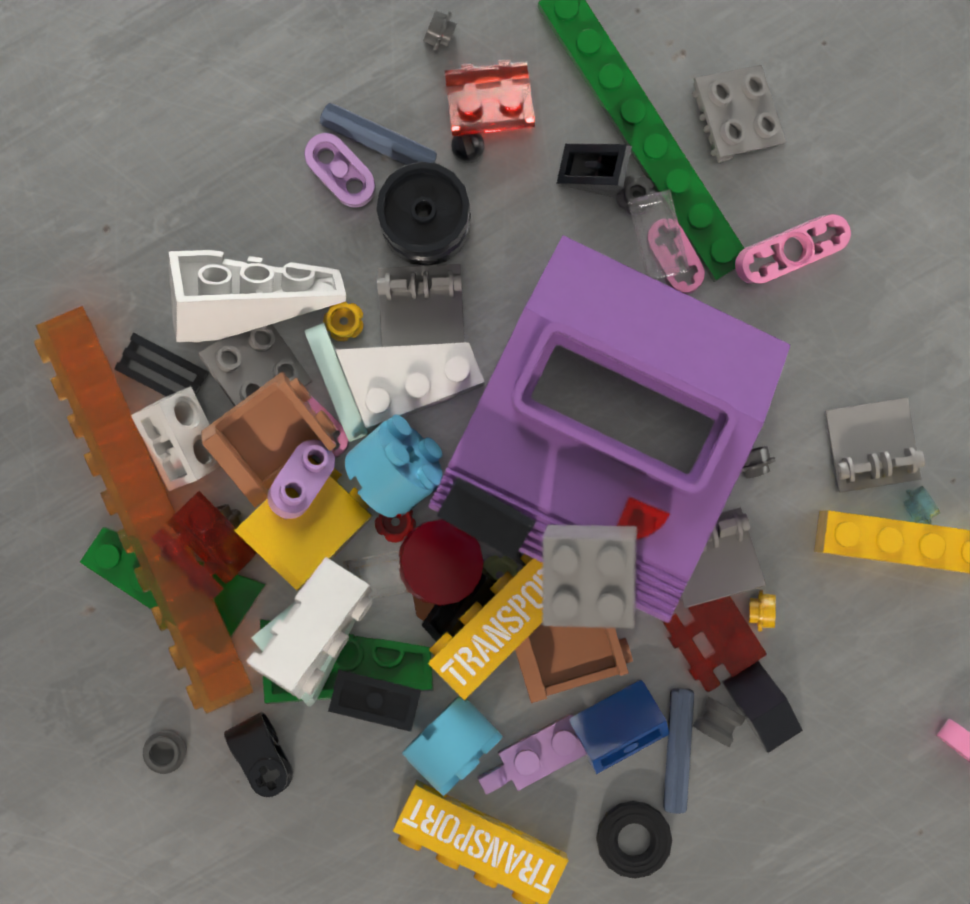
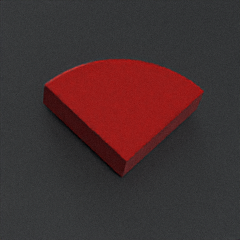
M628 496L616 526L637 527V540L643 539L661 529L668 520L670 512Z

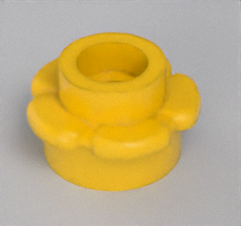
M345 301L330 306L329 311L324 314L323 323H325L333 339L345 342L350 337L356 338L362 332L364 327L361 321L363 312L355 303L348 304ZM342 317H346L348 319L346 325H342L340 323V319Z
M759 590L758 598H750L749 623H757V630L762 632V628H775L776 595L763 594V590Z

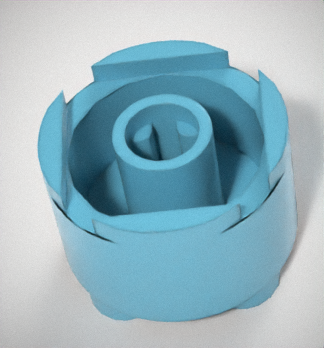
M394 415L389 420L380 424L347 453L345 467L349 479L351 480L356 476L362 486L357 492L360 497L378 513L394 518L398 514H402L401 516L405 515L437 489L443 477L439 462L443 454L441 448L433 439L428 437L424 439L416 430L410 427L403 417Z
M459 695L405 748L402 754L444 796L460 779L463 780L480 763L479 758L484 753L487 754L503 738V735L468 699L464 700Z

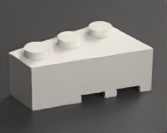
M469 342L335 349L368 431L376 429L394 415H400L404 418L485 385Z
M325 557L294 598L295 604L283 622L278 619L272 627L270 633L273 634V637L261 655L254 651L247 663L257 672L298 699H301L305 692L311 695L324 677L325 673L320 669L329 655L336 658L348 641L349 636L344 632L352 620L361 621L373 602L368 597L372 592L370 585Z

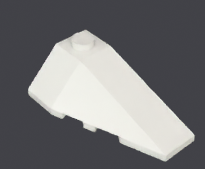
M214 250L169 251L172 317L176 342L198 343L221 340L345 302L346 292L340 270L292 262L286 264L283 268L262 264L263 258L249 256L247 262L224 259V252Z

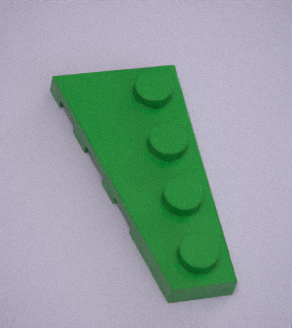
M107 527L101 529L80 561L81 564L217 654L223 652L267 585L266 583L236 573L221 571L216 566Z
M260 619V630L271 621ZM349 634L348 641L341 650L317 700L331 699L338 670L419 689L421 692L434 691L432 667L428 664L431 660L430 647ZM263 676L265 704L303 701Z

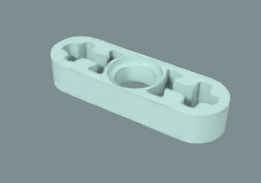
M325 323L304 330L349 442L369 435Z

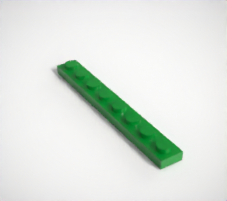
M586 0L539 1L538 9L624 143L632 146L631 154L645 176L654 183V190L674 221L684 230L713 282L735 270L736 258L745 249Z

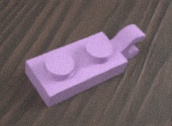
M570 713L498 751L503 763L478 776L485 794L487 795L511 780L519 791L586 755L585 749L569 722L570 718L574 715Z

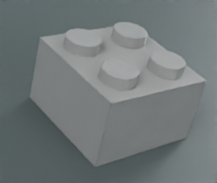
M547 525L543 535V626L634 628L636 614L637 527Z

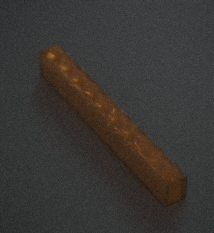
M80 306L35 325L40 336L39 339L34 340L35 347L42 362L45 364L51 361L57 376L50 378L53 388L60 402L68 399L73 414L67 416L70 427L76 439L85 438L90 452L83 454L92 476L101 475L107 490L100 492L110 516L118 513L124 528L117 531L126 553L135 552L141 567L134 569V572L143 592L151 590L158 606L151 608V611L160 631L169 629L175 645L168 647L178 671L186 668L192 684L185 688L195 710L203 707L205 714L210 715L255 694L149 451L132 419V413L87 312L83 306Z

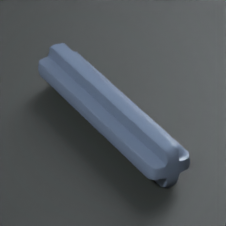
M328 103L322 111L320 124L323 127L405 165L420 161L435 163L437 153L434 150L338 105Z
M673 688L670 696L663 807L666 812L676 814L687 811L694 708V692L688 688Z

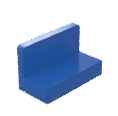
M641 680L572 716L569 720L570 725L585 749L588 761L596 775L669 735L667 720L645 683Z

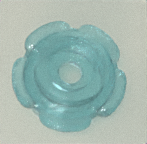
M923 486L914 491L906 490L909 499L904 501L903 505L914 522L918 523L923 520L926 524H932L931 519L941 513L928 491Z

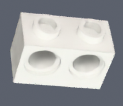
M191 386L164 397L131 415L168 491L195 482L221 467L202 444L201 431L210 424Z

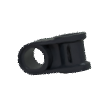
M260 712L224 732L226 743L232 755L240 764L255 793L262 797H273L290 785L293 779L292 766L279 743L272 723L264 712ZM267 768L270 771L275 769L279 771L280 776L275 780V783L273 781L267 783L264 781L263 775L268 772Z

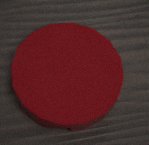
M443 519L421 523L411 530L402 542L398 556L400 557V578L409 593L422 602L437 605L459 602L472 593L481 579L484 563L481 546L477 539Z

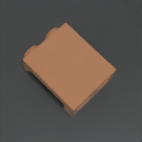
M283 371L201 431L202 444L254 507H257L267 499V490L271 487L295 449L302 442L318 440L329 451L337 446L333 436L337 429L323 410L317 414L307 402L312 397L297 377L290 381Z
M542 622L515 649L531 703L547 699L549 695L608 677L629 674L626 664L633 662L626 638L618 639L615 628L543 626Z

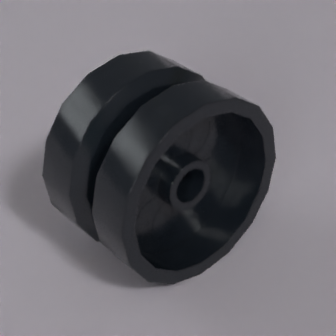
M420 161L399 168L387 178L380 189L376 211L384 240L395 255L410 264L426 266L446 262L461 250L469 237L471 213L466 188L454 172L437 163ZM426 210L428 213L427 217H420L418 215L421 211Z

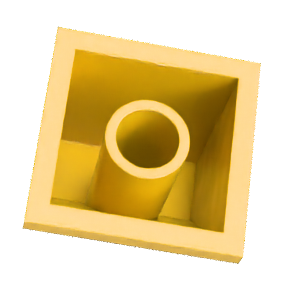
M311 457L308 459L309 462L313 465L321 464V462L318 463L315 459ZM335 467L303 515L294 519L282 518L271 510L268 499H266L235 529V532L297 591L302 589L325 557L332 561L374 517L367 510L370 506L357 493L359 490L356 487L348 492L337 481L342 474ZM294 488L285 489L287 496L290 498L299 497L298 492Z

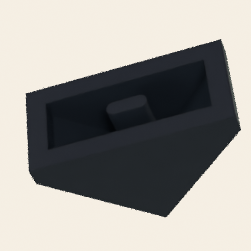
M565 144L556 184L616 198V195L620 196L623 189L632 146L628 144Z
M757 659L722 681L767 753L803 731L788 699Z

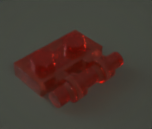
M510 59L498 60V65L473 67V63L461 64V69L445 70L446 87L463 85V91L447 93L452 136L535 127L530 84L513 85V80L529 78L527 61L511 63ZM500 82V87L476 90L475 84Z
M200 491L195 493L166 522L176 532L177 536L175 538L163 526L150 538L162 550L159 554L168 563L173 561L188 576L187 583L195 591L200 589L210 600L214 599L223 590V587L212 577L214 573L226 584L257 554L235 532L236 528ZM187 545L205 562L202 566L185 549Z
M730 596L688 607L687 609L694 620L685 626L676 613L672 614L668 623L662 621L670 634L667 639L674 649L679 648L690 665L688 669L694 681L699 680L707 693L721 685L713 672L719 665L723 664L728 674L733 677L767 655ZM700 632L704 634L714 652L706 657L703 656L692 639Z

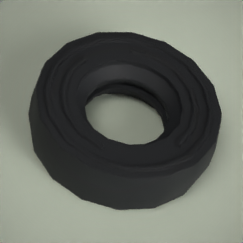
M630 801L616 805L605 814L599 823L596 841L599 855L609 869L620 876L636 879L650 876L662 868L670 855L672 835L670 826L660 811L647 803ZM634 823L644 826L650 834L649 847L645 852L636 856L627 855L618 845V836L622 828Z

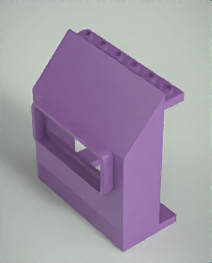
M562 235L515 326L428 507L437 512L439 511L458 476L537 521L519 551L543 562V535L547 525L616 526L628 496L670 512L668 520L661 529L646 538L637 540L636 608L668 623L765 422L791 345ZM560 345L713 419L714 424L691 472L685 474L532 400L531 395L555 346Z

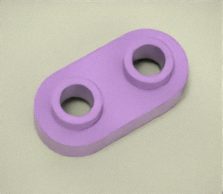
M321 133L309 140L305 147V160L310 170L344 205L354 208L366 205L373 198L376 188L374 177L370 170L333 134ZM324 151H331L334 153V159L332 162L324 164L319 161L320 154ZM354 180L360 181L363 184L362 190L356 194L350 193L347 190L348 184Z
M318 440L304 441L295 449L268 491V504L275 514L282 518L294 519L306 512L334 469L335 456L332 450L329 451ZM308 455L317 456L321 464H311L308 460ZM294 488L298 492L299 497L290 498L287 496L285 489Z

